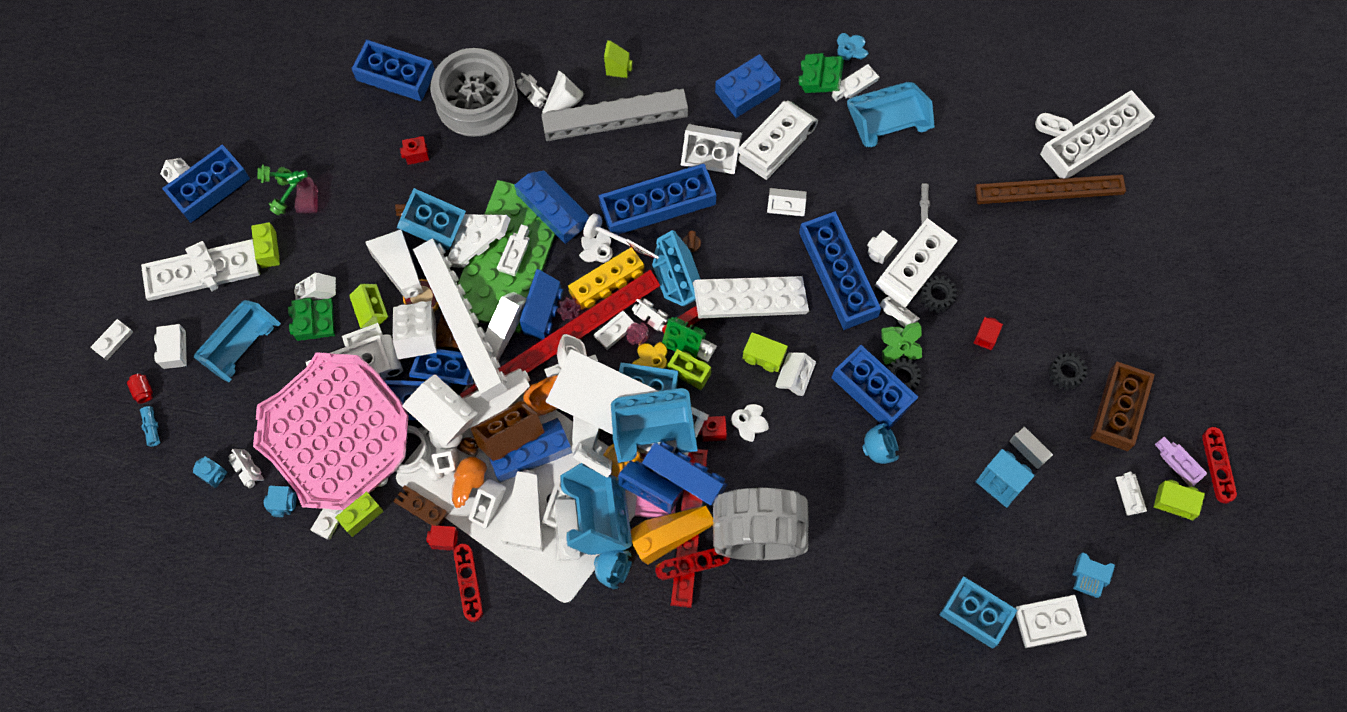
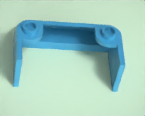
M244 300L198 349L194 358L221 379L230 382L232 380L230 377L236 371L234 363L259 335H268L273 330V325L279 326L281 323L258 303Z

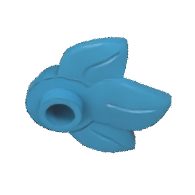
M846 33L839 35L837 51L838 56H842L843 60H849L852 57L862 59L869 54L863 49L865 44L864 37L859 35L849 37Z

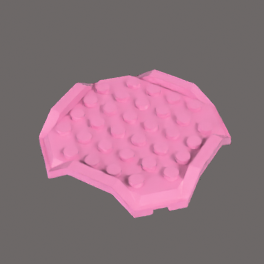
M315 353L308 366L277 394L257 405L256 420L258 422L257 432L254 433L253 447L269 459L296 491L302 507L344 510L366 491L371 493L404 460L409 415L406 409L402 407L401 400L380 375L360 356Z

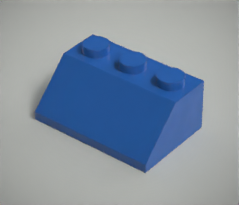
M536 269L521 314L520 324L524 335L544 339L547 334L551 333L553 326L551 323L552 317L557 315L558 306L556 305L558 300L562 299L563 289L561 288L560 281L539 269Z
M436 349V353L416 356L409 373V377L427 380L433 375H437L443 382L461 385H471L474 382L462 353Z
M629 461L618 475L619 486L669 514L673 511L683 491L677 484L663 479L664 476L656 471L651 472L647 470L646 466L639 461Z

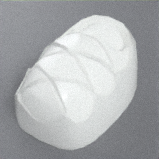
M567 334L561 337L557 350L560 368H562L570 350L587 356L585 346L581 340Z

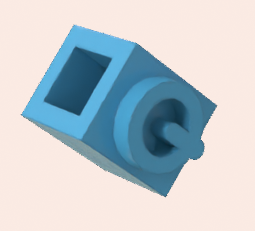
M206 456L196 461L193 468L195 475L214 488L219 485L227 474L225 469Z
M269 486L268 496L264 498V507L274 517H284V514L291 515V511L296 506V493L289 487Z

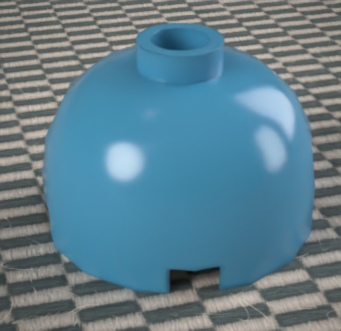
M885 423L871 428L865 436L863 445L865 455H869L874 462L881 464L891 463L899 458V455L895 456V451L898 450L896 438L891 429L887 430L885 428L888 426Z
M615 550L597 555L594 560L597 579L609 588H619L616 585L619 582L623 583L629 574L631 562L628 561V556H631V553L627 550Z

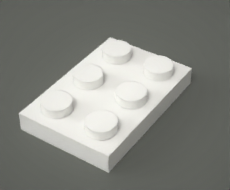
M1075 595L1015 607L1025 648L1087 635Z

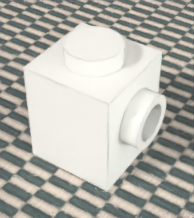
M882 231L877 238L873 237L868 243L869 250L867 254L873 261L883 264L895 250L898 241L885 231Z
M457 447L438 449L432 454L436 474L456 472L460 463Z

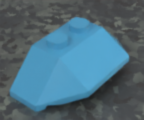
M672 230L657 239V247L654 254L659 258H654L652 265L664 298L681 306H686L696 300L693 282L701 279L689 248L676 232Z

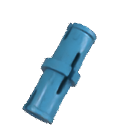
M143 407L140 409L143 422L142 430L145 432L147 446H157L160 444L157 433L158 423L155 422L153 407Z

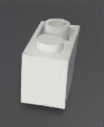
M315 272L296 284L294 289L296 300L311 298L312 301L333 297L336 295L335 277Z

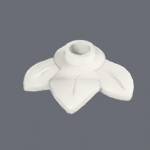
M598 232L596 238H581L584 251L579 256L584 261L604 263L612 258L613 253L610 248L611 239L609 236ZM602 252L606 253L605 256H601L600 254Z
M751 404L746 406L744 410H737L732 414V424L739 429L740 436L743 439L753 442L755 433H762L769 429L767 421L760 416L763 412V407ZM739 416L744 418V422L740 421Z

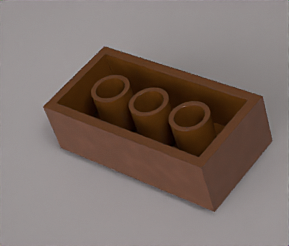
M1116 361L1109 371L1090 438L1129 451L1136 443L1155 374Z

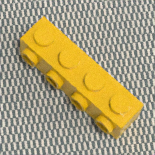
M631 247L568 285L569 293L581 310L590 308L597 300L608 297L615 289L622 288L628 281L642 275L644 264Z

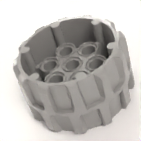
M774 488L739 489L716 496L713 504V546L715 552L729 558L742 560H779L805 554L808 550V501L806 497L794 491Z

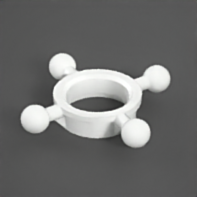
M408 426L407 433H413L421 438L422 452L412 463L400 464L395 472L410 474L423 468L427 471L429 479L438 481L442 478L443 473L436 474L434 465L432 466L428 462L432 447L426 435L429 431L424 426L420 428ZM388 477L378 487L384 486L388 481Z

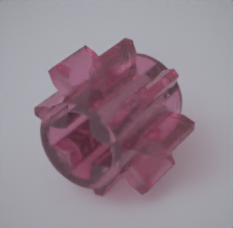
M566 297V300L563 302L559 301L561 308H558L557 311L558 314H562V320L570 319L571 321L579 316L577 311L581 310V306L576 305V298L571 300Z
M634 322L626 330L628 334L626 335L627 340L632 345L635 343L639 346L642 345L649 338L647 334L649 328L643 322L640 325Z

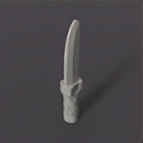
M929 184L921 185L922 197L920 207L922 224L928 218V207L930 206L928 197Z

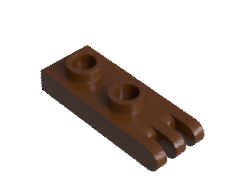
M404 485L402 489L408 492V494L405 495L399 492L398 496L404 500L401 502L395 498L393 502L429 525L441 526L448 512Z

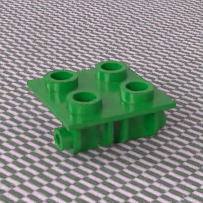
M678 317L668 319L662 343L670 350L676 352L679 349L697 359L701 342L706 336L704 330L696 326L693 329V324L688 328V322L685 323V321Z

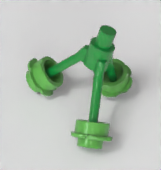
M262 165V168H258V179H261L262 183L263 181L269 182V177L273 176L280 185L290 184L281 200L275 198L273 202L269 203L271 206L270 210L277 215H280V213L285 214L287 206L284 204V201L298 185V182L307 178L308 174L305 170L291 172L284 167H280L278 172H270V167Z

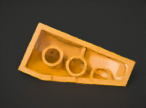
M702 506L645 520L631 529L632 544L640 559L649 565L713 525V517L707 506Z

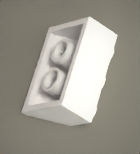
M688 124L685 130L681 165L693 167L705 163L707 170L735 174L742 133Z
M433 375L423 382L402 406L445 446L470 428L478 415L469 404L437 375Z

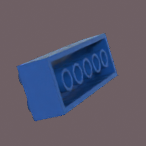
M705 163L601 194L599 195V202L609 232L618 235L716 205V192Z
M836 211L802 223L799 234L843 330L879 317L881 307Z

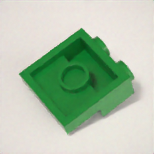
M823 53L806 54L805 60L801 61L803 75L799 76V85L802 86L804 92L840 91L843 57H824Z
M311 298L292 300V306L288 307L289 316L293 319V323L289 324L290 334L297 341L335 336L333 301L331 298L312 301Z

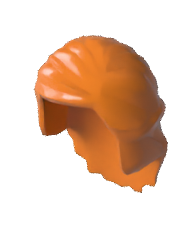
M558 375L547 377L536 384H532L523 395L524 403L533 409L538 416L546 415L558 409L546 403Z
M477 457L463 459L454 473L455 480L452 485L451 494L452 502L456 508L465 505V501L468 500L473 488H479L484 484V476L488 468L486 463Z

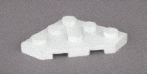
M465 214L448 256L452 267H465L470 263L469 260L476 254L479 256L487 250L492 241L496 238L498 240L501 239L506 233L510 218L507 215Z

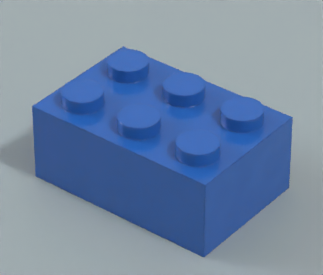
M759 54L717 80L715 93L735 118L779 92L781 80Z

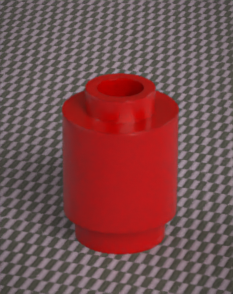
M141 374L132 375L129 378L130 380L127 381V385L133 399L138 404L150 401L153 392L146 376Z

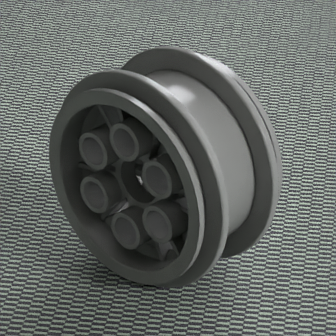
M467 48L456 51L438 65L432 76L431 95L436 105L437 113L442 122L456 133L466 136L488 135L505 126L514 115L518 94L513 72L508 63L492 51L480 48Z

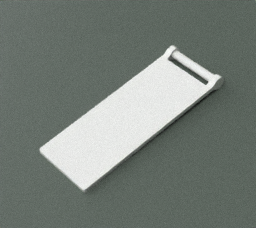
M570 350L547 397L546 403L613 434L611 402L614 399L659 391L577 351ZM691 407L692 414L698 416L694 423L695 435L697 437L704 421H707L709 415ZM676 440L665 441L666 443L673 446V451H675L677 447ZM654 443L638 445L637 447L649 452Z

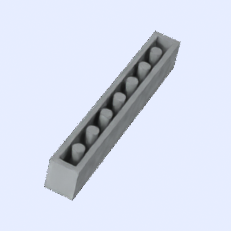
M673 89L669 92H656L652 95H638L629 99L621 98L617 101H603L594 105L586 104L577 108L548 111L541 115L546 141L688 117V107L684 89Z

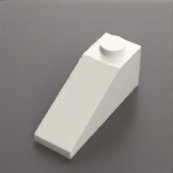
M575 499L555 500L557 561L580 559V551L568 547L566 541L568 531L571 529L578 530Z

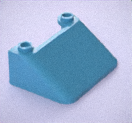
M912 82L856 96L847 101V106L862 143L866 147L876 146L878 142L877 136L915 126L919 132H925L928 129L934 128L932 101Z

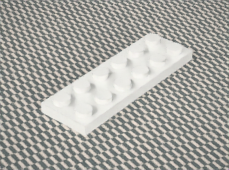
M253 239L207 249L218 272V277L215 278L217 285L260 275L259 266L255 260ZM188 254L141 264L145 295L148 301L208 287L206 283L202 284L198 279Z
M802 276L706 279L693 282L698 318L807 314L809 312Z

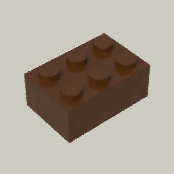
M523 401L517 402L470 428L478 447L493 461L502 459L506 454L520 449L522 445L536 440L545 433L538 414Z

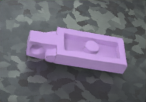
M1165 437L1155 444L1161 451L1160 455L1190 487H1193L1207 474L1179 444L1177 445L1174 442L1171 444Z

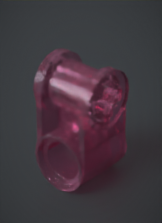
M307 177L298 182L295 209L297 213H317L318 188L313 180Z

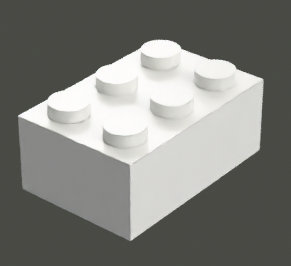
M421 301L415 304L393 307V344L398 359L436 353V318L431 301Z

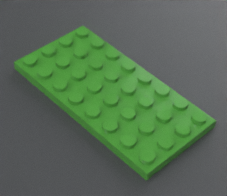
M497 180L484 215H507L510 218L506 233L501 239L498 240L496 238L489 244L490 247L479 256L476 254L469 260L470 263L464 267L458 283L465 291L464 299L467 298L472 306V309H470L471 313L474 312L479 322L490 324L502 296L515 292L527 298L536 269L543 271L556 236L517 196L514 184ZM524 225L528 227L529 234L527 237L530 240L516 276L498 271L497 266L510 236L513 233L517 234L520 226ZM520 321L514 331L517 333H521L522 330Z

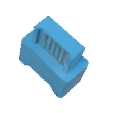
M1081 553L1078 555L1072 574L1077 576L1073 589L1097 598L1100 597L1103 587L1110 584L1115 565L1112 563L1108 565L1100 564L1090 560L1087 554Z

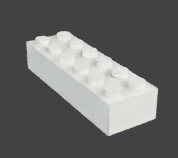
M1131 90L1046 143L1040 155L1060 179L1070 178L1149 128L1155 116Z

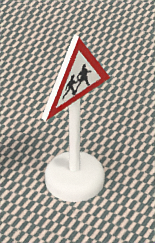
M596 213L592 214L585 224L583 234L586 238L592 239L598 232H601L631 246L637 253L656 259L659 258L634 242L601 228L602 218Z

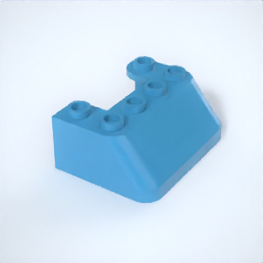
M679 388L619 397L611 402L613 442L618 463L631 461L636 458L638 445L652 444L654 442L676 440L677 449L680 452L698 451L690 395L686 389Z
M583 463L560 475L563 493L576 499L579 531L571 529L567 532V546L588 555L626 550L631 547L632 538L625 489L619 486L618 478L611 474L607 478Z

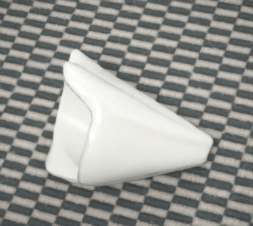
M558 71L543 113L571 108L581 100L584 93L565 74Z

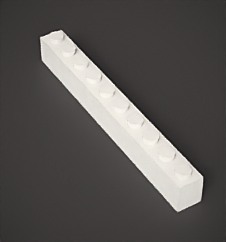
M432 238L413 249L476 386L480 394L488 402L508 391L505 384L508 381L504 373L498 370L500 364L495 356L492 357L493 349L488 342L485 343L484 338L486 335L482 328L477 326L479 320L474 312L471 313L470 309H472V306L468 299L463 297L465 291L460 284H457L456 281L459 279L454 270L451 271L450 267H452V264L447 256L444 257L443 254L446 252L441 243L437 244Z

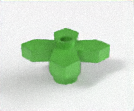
M918 322L907 324L905 328L888 327L881 330L883 342L889 345L882 351L885 364L895 362L902 354L906 355L910 360L922 358V348L920 344L915 342L922 336L921 326Z

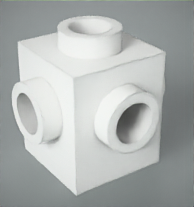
M182 158L169 159L164 163L160 174L170 183L190 167Z

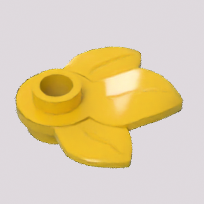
M661 342L657 343L654 347L650 344H641L638 346L640 358L632 364L666 369L667 360L665 357L667 348Z

